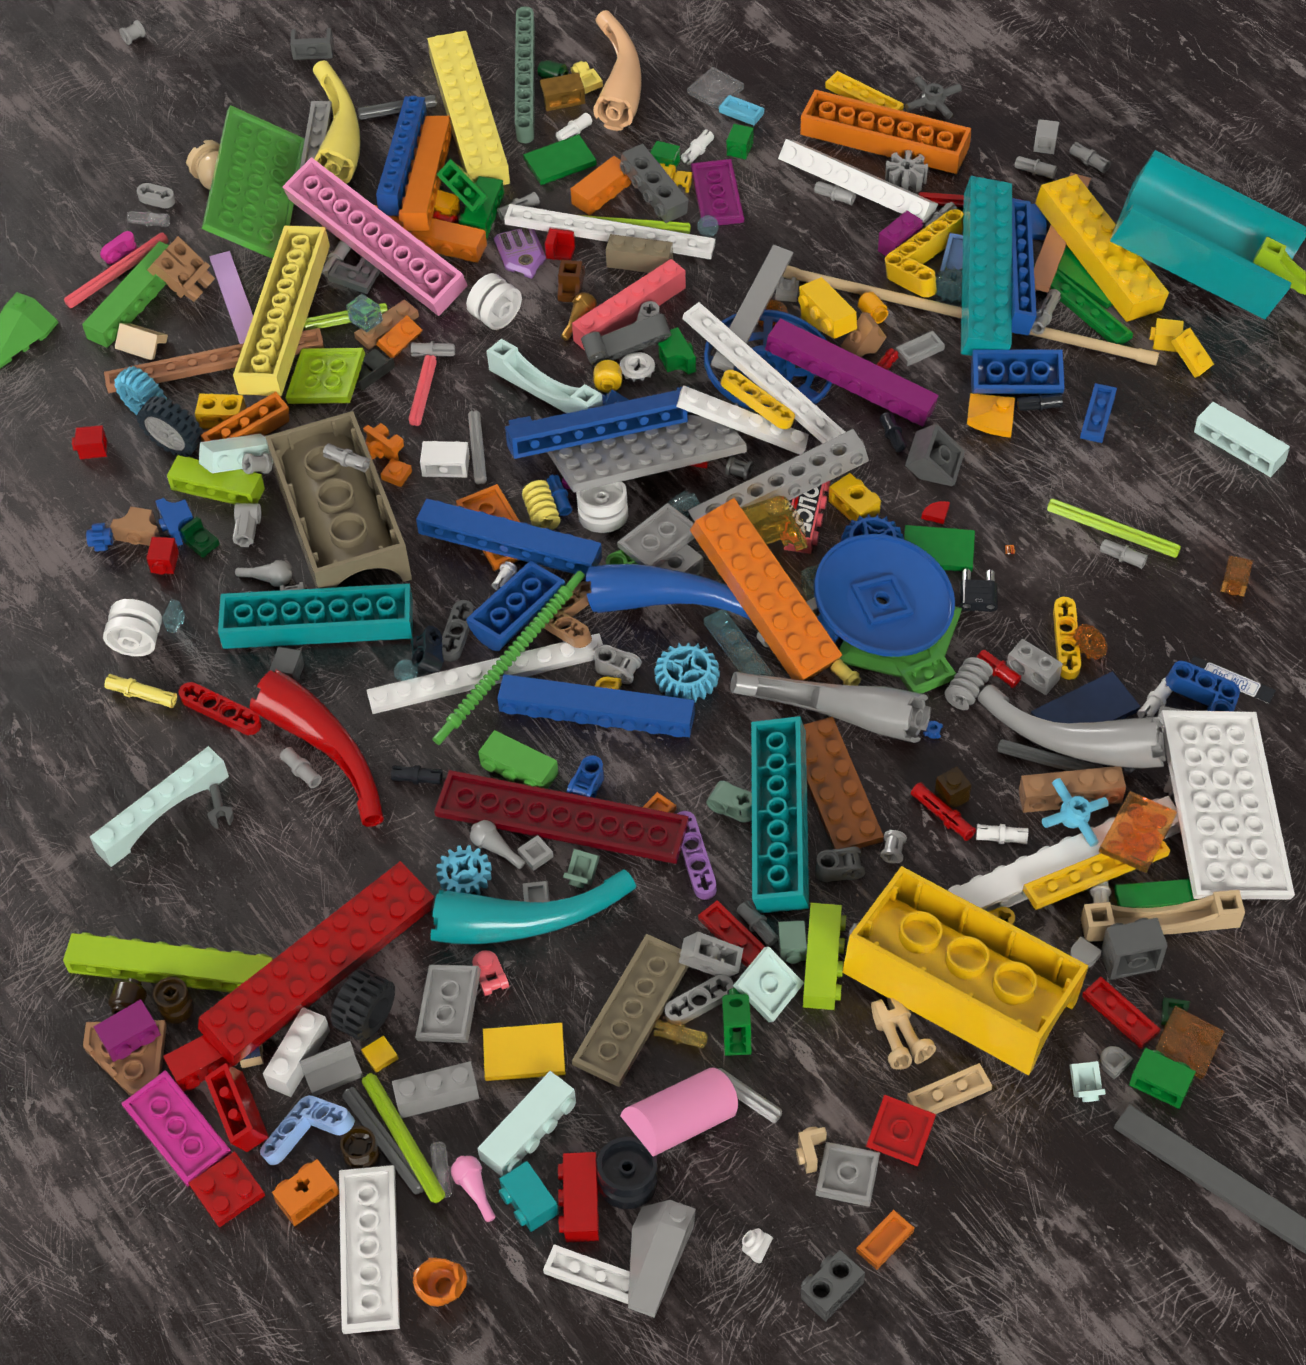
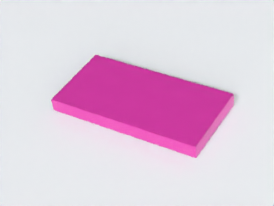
M166 1070L121 1103L123 1108L187 1187L190 1181L231 1154L230 1148Z

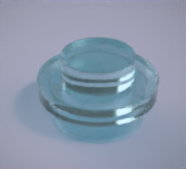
M706 215L699 219L697 229L701 235L710 237L718 231V222L713 216Z
M401 660L394 668V676L398 681L416 678L418 675V668L412 665L411 660Z

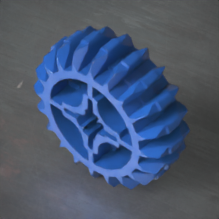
M868 514L866 518L859 516L857 521L851 520L850 525L845 527L841 536V542L864 534H883L904 540L900 527H896L895 521L888 522L887 516L880 519L878 514L875 517H870Z

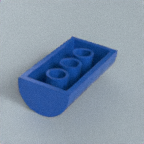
M973 350L971 362L972 394H1063V350Z
M529 561L466 619L467 624L475 637L483 645L491 650L500 651L534 617H537V613L541 612L542 608H546L545 604L549 603V600L553 598L554 594H557V590L561 586L566 585L565 581L536 563Z

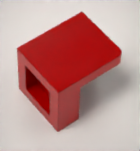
M549 228L545 241L546 258L571 260L575 250L574 232Z

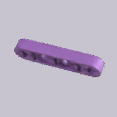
M681 811L677 814L689 816V832L685 833L681 847L684 862L695 895L700 899L709 900L717 892L713 870L694 814L688 811ZM689 840H695L698 842V846L694 849H688L685 847V843ZM696 861L705 863V867L701 870H694L691 865ZM705 877L706 885L709 887L708 890H704L701 886L700 878Z

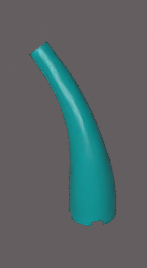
M623 869L606 879L602 885L586 893L550 902L513 901L439 890L432 917H434V926L436 927L431 929V941L451 944H485L523 939L549 933L573 925L606 909L636 889V884L632 876Z

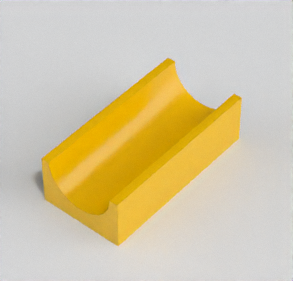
M901 866L850 934L842 973L889 999H895L907 1009L1021 1072L1030 1075L1040 1051L1066 1006L1073 1009L1077 1003L1089 965Z

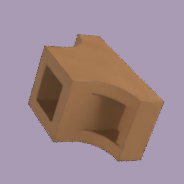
M862 312L857 320V329L849 332L841 347L859 357L868 353L876 354L886 339V335L869 313Z
M130 507L124 517L113 519L110 525L114 538L117 541L150 546L152 537H160L153 511L149 509Z

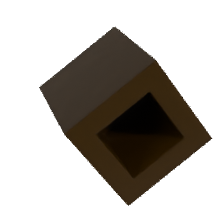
M955 767L936 777L934 793L946 805L954 809L969 801L972 784L961 770Z

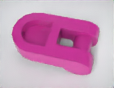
M125 231L102 248L100 257L107 264H113L137 249L133 233Z

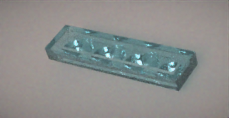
M721 609L704 618V625L739 672L774 676L773 672L726 610Z

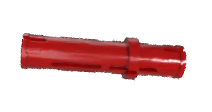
M921 782L914 786L911 795L944 822L943 825L948 829L952 828L965 841L970 840L974 836L976 828L965 821L959 811L952 810Z

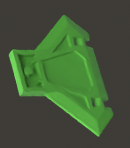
M955 606L954 615L946 633L936 644L920 653L901 657L881 656L860 650L843 640L840 648L842 653L840 659L848 665L900 677L909 691L920 694L949 683L954 679L956 672L946 660L945 655L962 608Z

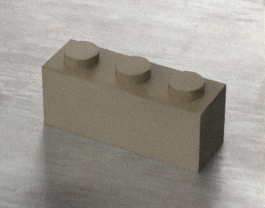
M610 234L606 246V263L608 268L650 273L668 260H673V242Z

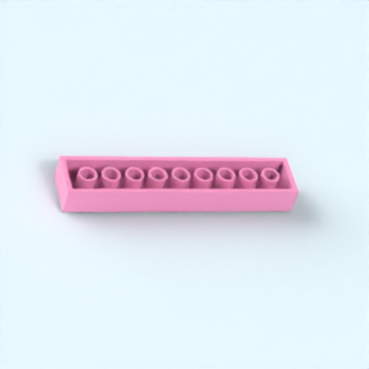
M312 157L283 186L290 201L322 226L326 227L327 230L436 315L440 316L468 286L464 275Z

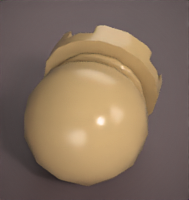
M213 140L203 141L205 144L199 148L194 147L187 157L186 165L189 167V172L199 179L205 188L210 190L220 144Z

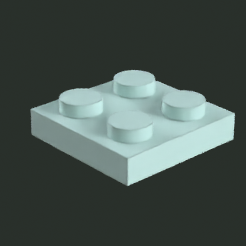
M764 947L733 986L740 994L749 995V1003L768 1022H774L804 982L770 947Z

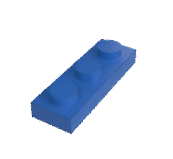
M1095 383L1080 439L1103 443L1117 392L1116 387Z

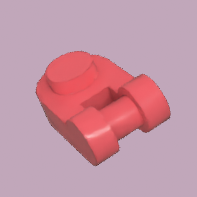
M487 950L477 953L472 963L473 966H479L481 969L479 984L484 996L492 994V991L498 988L502 990L509 988L507 977L496 954ZM496 976V978L493 980H487V978Z

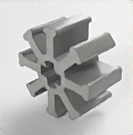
M905 150L904 159L897 152L891 155V162L886 161L885 181L889 180L892 184L901 185V188L906 190L911 186L916 193L922 190V183H927L928 164L924 165L925 157L919 154L918 157L912 160L911 150Z

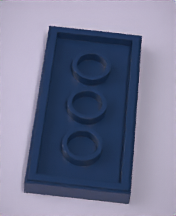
M1112 671L1031 711V715L1057 723L1123 720L1137 713L1141 706Z

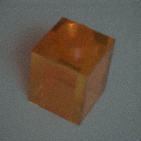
M1229 555L1221 592L1244 597L1253 560Z

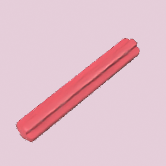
M426 355L424 358L409 415V424L411 426H419L422 421L437 363L434 355Z

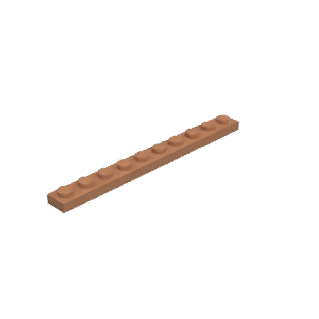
M320 328L302 332L295 355L300 354L301 349L324 348ZM244 343L135 365L134 367L142 369L156 383L235 368ZM128 367L104 372L108 394L116 392L114 379L117 378V375L122 370Z

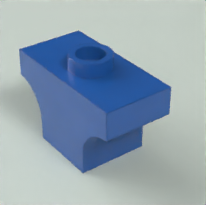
M164 498L156 500L155 502L161 517L158 519L162 532L167 531L170 538H175L177 546L182 545L181 528L193 520L186 500L176 503L168 502Z

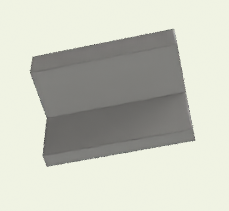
M350 1041L300 1061L312 1096H318L363 1077Z

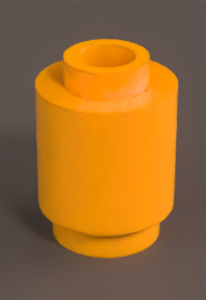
M874 292L864 293L859 298L858 308L862 312L869 313L877 324L887 318L889 313L887 306Z

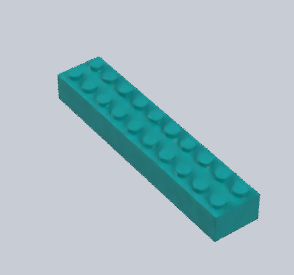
M971 176L964 192L961 354L972 356L973 350H1009L1012 345V183Z

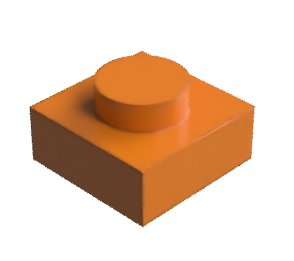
M392 458L382 471L381 479L402 487L412 473V467Z

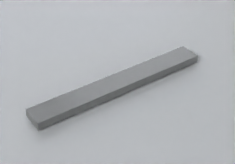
M774 244L729 327L746 344L793 256L792 251ZM717 350L712 359L711 366L724 371L734 370L735 365Z

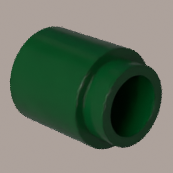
M551 60L541 61L537 71L538 76L542 79L569 74L565 64Z

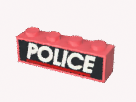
M831 480L792 499L784 534V550L812 553L813 545L818 544L819 532L816 530L817 527L822 526L823 514L820 512L821 509L826 508L827 496L824 494L825 491L829 492Z

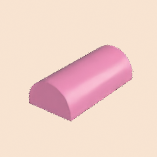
M708 1068L625 1108L620 1116L654 1157L734 1117L738 1109V1098L735 1088L726 1074L717 1068Z

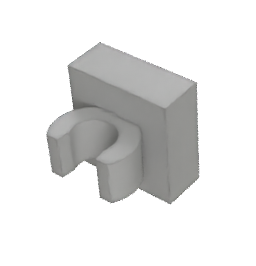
M782 276L776 288L775 301L797 302L799 280H796L795 277H792V280H787Z

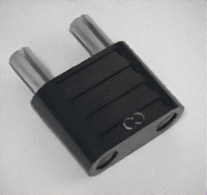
M966 569L963 570V580L960 582V608L962 610L984 612L997 610L998 585L995 582L993 570H991V580L990 570L986 572V580H971V571L969 569L966 580Z

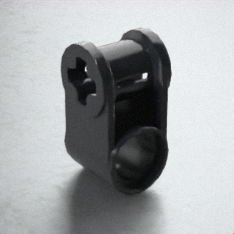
M427 626L420 636L417 635L411 639L412 665L431 674L439 672L444 661L442 654L443 638L436 627Z

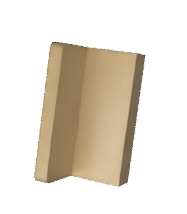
M120 323L115 349L154 360L157 344L166 343L168 335L132 323Z

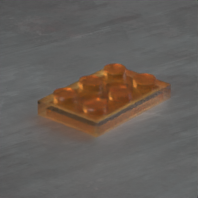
M1130 791L1105 836L1099 852L1147 873L1176 818L1177 811Z

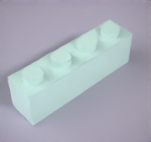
M1212 402L1197 417L1194 433L1269 477L1287 459L1290 446L1215 402Z
M549 1071L477 1148L480 1160L501 1177L520 1166L526 1154H531L536 1150L540 1139L546 1133L550 1134L555 1129L563 1114L567 1115L572 1111L576 1104L575 1090L553 1072Z

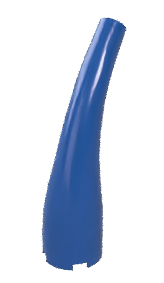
M607 564L591 566L587 570L586 582L591 581V593H587V598L593 612L603 613L655 605L697 604L730 611L751 621L726 584L706 577L672 569L637 564Z

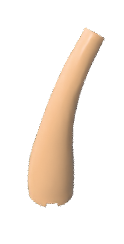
M605 10L596 17V24L612 42L617 54V60L594 105V115L596 119L599 117L605 123L604 127L607 129L620 131L632 123L637 112L641 93V69L637 51L628 33L609 11Z

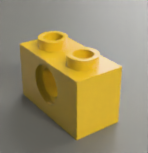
M851 473L829 486V502L850 521H857L859 516L866 518L868 514L870 517H875L877 514L880 515L881 500L875 492H871L860 479H856Z

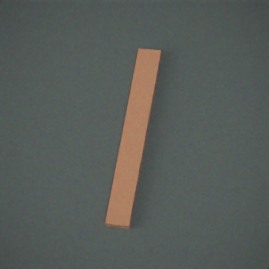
M1077 174L1088 188L1091 178ZM1050 225L1034 267L1035 289L1049 293L1067 245L1052 225Z

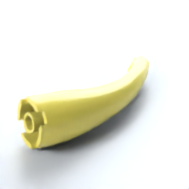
M323 60L315 64L313 73L324 88L329 100L332 101L333 121L314 160L347 184L352 179L357 168L360 154V129L349 93L330 64Z

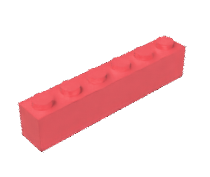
M672 259L668 260L572 323L573 341L585 351L581 338L586 334L599 332L603 336L631 325L637 321L640 307L644 302L653 301L660 306L686 289L685 270Z

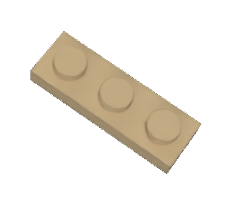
M978 1063L908 1093L907 1100L913 1106L937 1114L991 1091L992 1084L982 1066Z

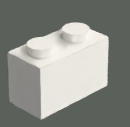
M423 441L420 458L422 477L467 478L470 459L468 442Z

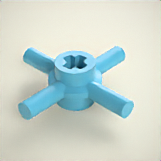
M1061 778L1055 779L1052 785L1062 799L1063 804L1059 813L1042 819L1043 826L1048 828L1063 823L1068 828L1074 829L1079 827L1090 847L1097 845L1099 840L1089 826L1088 821L1090 819V812L1108 806L1107 798L1102 797L1088 802L1087 799L1081 796L1072 798Z

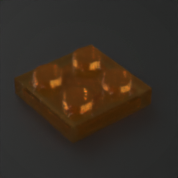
M1175 1006L1154 1050L1163 1053L1165 1057L1175 1062L1187 1064L1192 1070L1196 1071L1195 1076L1202 1079L1207 1072L1224 1031Z

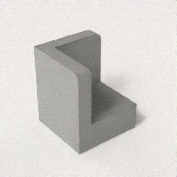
M1038 120L1033 152L1054 154L1059 122Z

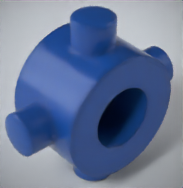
M929 721L926 731L923 732L924 736L939 739L941 737V728H943L942 723Z

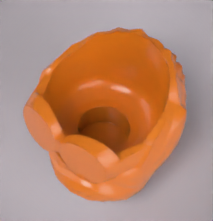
M429 1258L414 1272V1289L420 1299L430 1306L439 1307L459 1298L467 1284L466 1270L460 1264L447 1259Z

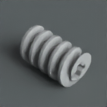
M970 657L965 659L958 673L955 674L954 679L950 682L949 687L945 690L947 701L957 709L968 710L969 705L974 704L975 698L978 697L980 691L985 686L984 684L988 682L989 677L993 674L992 667L979 658Z

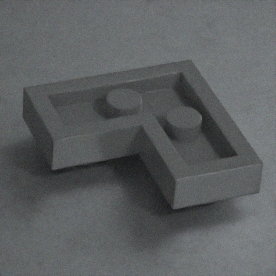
M363 257L357 267L336 260L328 274V281L368 294L381 271Z

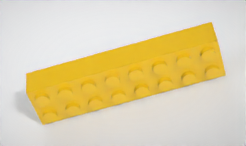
M1077 174L1041 185L1035 204L1066 242L1067 246L1123 319L1128 322L1161 311L1168 297V290L1142 257L1110 241L1116 224Z

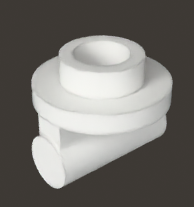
M759 1228L750 1230L742 1239V1251L749 1255L754 1262L761 1263L773 1237L764 1233Z

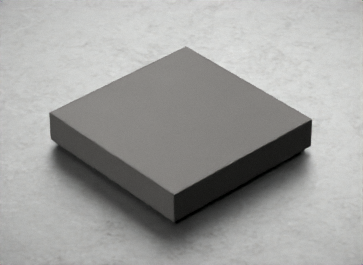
M826 1142L815 1196L870 1207L880 1152Z

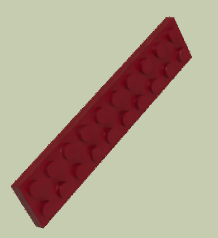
M452 770L448 772L434 810L435 817L471 824L488 820L495 824L497 829L532 836L538 835L542 838L677 864L689 823V816L535 786L532 787Z

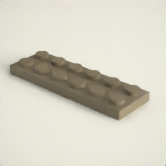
M648 934L645 935L572 1059L573 1066L618 1087L621 1086L664 1011L666 1004L689 967L679 963L681 949Z

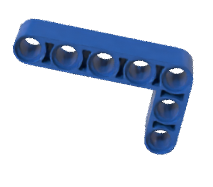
M1177 661L1165 680L1166 686H1169L1172 691L1207 705L1206 711L1234 712L1240 695L1239 686L1235 682L1186 661Z

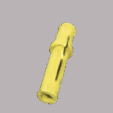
M109 674L105 680L106 689L118 691L129 698L132 696L169 708H173L177 701L176 693L141 684L133 678L125 679Z

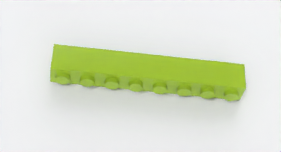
M84 932L81 934H71L63 962L69 973L125 980L133 978L150 983H158L167 977H177L185 982L186 987L232 992L271 962L273 957L265 954L249 955L240 951L224 952L215 948L199 949L190 945L174 946L161 941L149 943L136 938L125 940L111 935L100 937Z

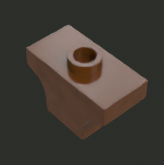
M561 260L558 272L557 297L559 302H572L581 293L585 275V266H583L582 261Z

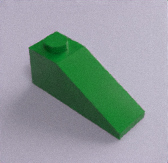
M451 159L436 174L474 214L488 199V196L466 171Z

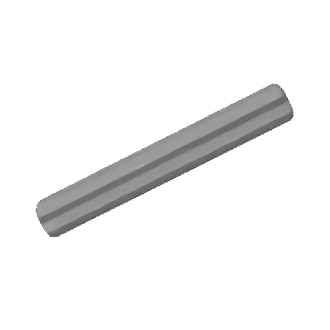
M470 411L468 419L474 480L479 485L481 483L485 484L487 481L481 417L479 411Z

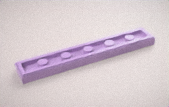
M227 251L209 256L238 341L240 344H243L253 314L231 253Z

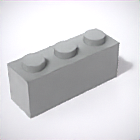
M471 1061L392 1081L401 1119L479 1099Z

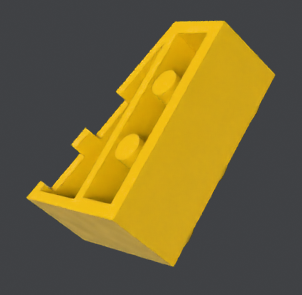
M822 277L799 286L800 296L798 301L801 307L802 320L834 339L857 329L856 311Z

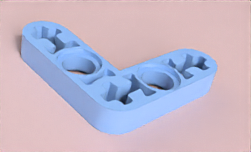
M305 1096L293 1107L262 1145L260 1155L268 1164L276 1165L289 1154L311 1126L335 1135H343L353 1127L354 1117L345 1107L315 1096Z

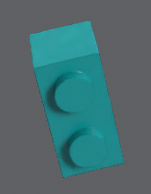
M528 1161L499 1178L501 1185L499 1190L500 1196L507 1205L509 1203L513 1205L516 1210L513 1212L515 1218L521 1226L526 1224L530 1232L559 1214L556 1201Z

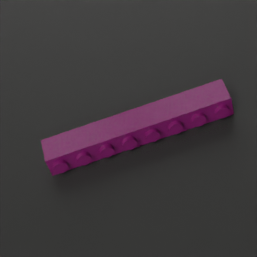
M781 318L768 335L766 351L896 413L923 427L934 411L939 395Z

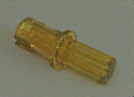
M662 1020L656 1022L655 1027L658 1028V1030H654V1036L656 1037L659 1036L676 1041L678 1045L684 1043L699 1048H704L707 1043L708 1036L705 1032L686 1028L685 1024L679 1026Z

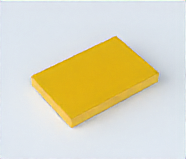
M562 1023L483 1029L485 1081L545 1077L549 1071L557 1076L565 1075Z

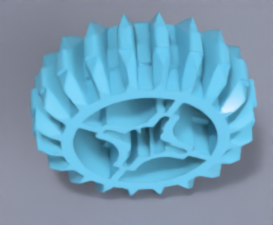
M128 367L122 370L117 375V378L114 379L116 392L120 395V399L123 400L125 405L135 415L138 414L142 406L151 397H165L167 401L163 390L158 386L159 384L140 368Z
M689 642L686 646L678 643L677 648L670 646L668 652L663 651L661 658L657 659L656 668L654 669L655 681L659 685L660 691L665 692L666 696L692 699L696 703L697 697L705 699L706 693L712 694L713 687H717L720 677L719 663L715 660L714 654L709 653L707 647L700 649L699 644L692 647Z

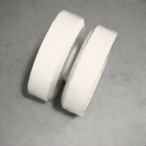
M490 273L479 279L472 287L467 298V310L490 329L499 330L514 319L520 309L522 296L517 288L507 283L502 277Z
M622 481L576 492L579 522L584 528L591 532L606 533L617 530L626 523L629 516L627 491Z
M135 599L116 601L111 606L103 639L106 645L121 654L129 656L148 655L155 649L162 616L155 607L143 601Z

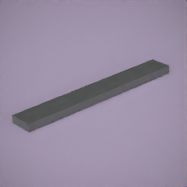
M1129 1104L1116 1122L1114 1129L1306 1254V1219Z

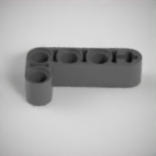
M657 314L603 336L599 332L586 334L581 338L590 364L595 367L597 363L603 360L614 361L630 353L662 342L672 334L664 314Z

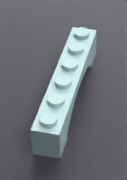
M500 339L487 350L488 365L491 372L565 413L603 406L602 393L585 384L581 388L571 387L548 377L528 362L520 354L516 346L503 339Z
M209 746L92 834L90 839L95 851L110 867L115 865L131 852L130 849L137 839L166 811L193 794L206 789L210 791L209 787L211 785H219L228 778L229 775L224 761Z

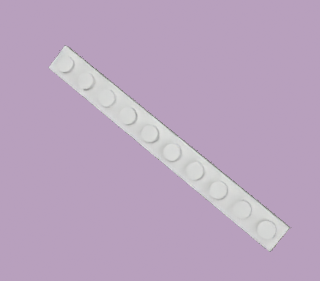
M509 204L504 218L505 225L547 232L549 228L573 231L576 237L608 242L610 234L673 242V253L706 259L712 258L716 240L715 238Z
M700 302L683 314L682 319L758 387L792 410L795 414V419L821 443H825L845 433L840 426Z
M600 634L591 635V643L583 648H575L567 642H561L520 652L521 656L516 657L517 660L512 662V666H508V671H504V674L528 677L593 661L596 648L603 645ZM500 657L367 689L372 714L475 689V685L479 684L480 679H484L483 676L485 674L488 675L487 671L492 670V665H496V661L500 660ZM500 676V680H499V681H495L496 684H499V683L502 682L503 676Z

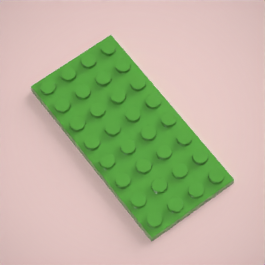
M230 105L226 114L202 229L273 259L284 226H290L294 205L288 199L283 186L300 169L305 138Z

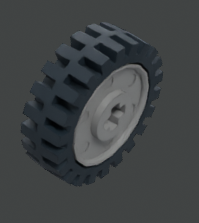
M151 397L138 412L136 418H138L137 423L140 424L139 427L144 430L146 436H150L149 439L152 442L156 441L157 446L160 448L161 446L164 447L165 451H171L175 456L178 454L179 456L188 457L200 445L201 434H203L202 428L199 427L200 424L198 421H194L195 418L192 415L187 414L188 411L186 409L182 410L177 403L174 405L172 400L168 399L166 401L165 397Z

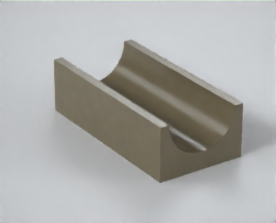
M353 411L265 436L273 470L316 589L336 588L349 576L372 568L392 570L400 575L403 582L412 580L406 545ZM328 443L342 449H351L353 453L369 458L370 466L366 472H361L349 466L343 467L339 462L323 457V450Z

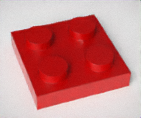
M884 1095L866 1147L919 1166L937 1114Z
M235 1151L188 1183L219 1228L265 1196L264 1191Z

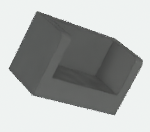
M327 28L326 38L298 39L296 29H292L290 46L293 60L333 58L334 40L332 29Z

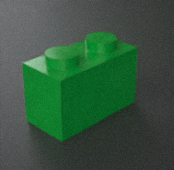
M1145 1048L1132 1074L1129 1085L1180 1109L1196 1071L1183 1062H1175L1165 1057L1163 1053L1157 1050Z

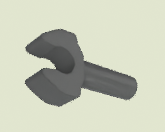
M211 785L209 789L214 809L207 813L212 826L218 829L217 819L220 816H225L228 825H231L234 819L232 807L223 805L219 785Z

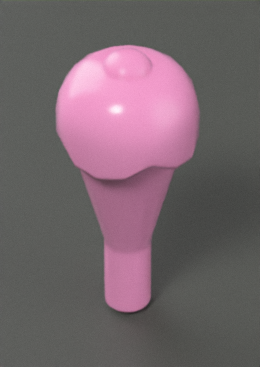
M460 1156L451 1167V1176L454 1182L461 1185L475 1201L485 1221L490 1222L495 1219V1214L486 1197L481 1175L482 1166L477 1158L473 1156Z

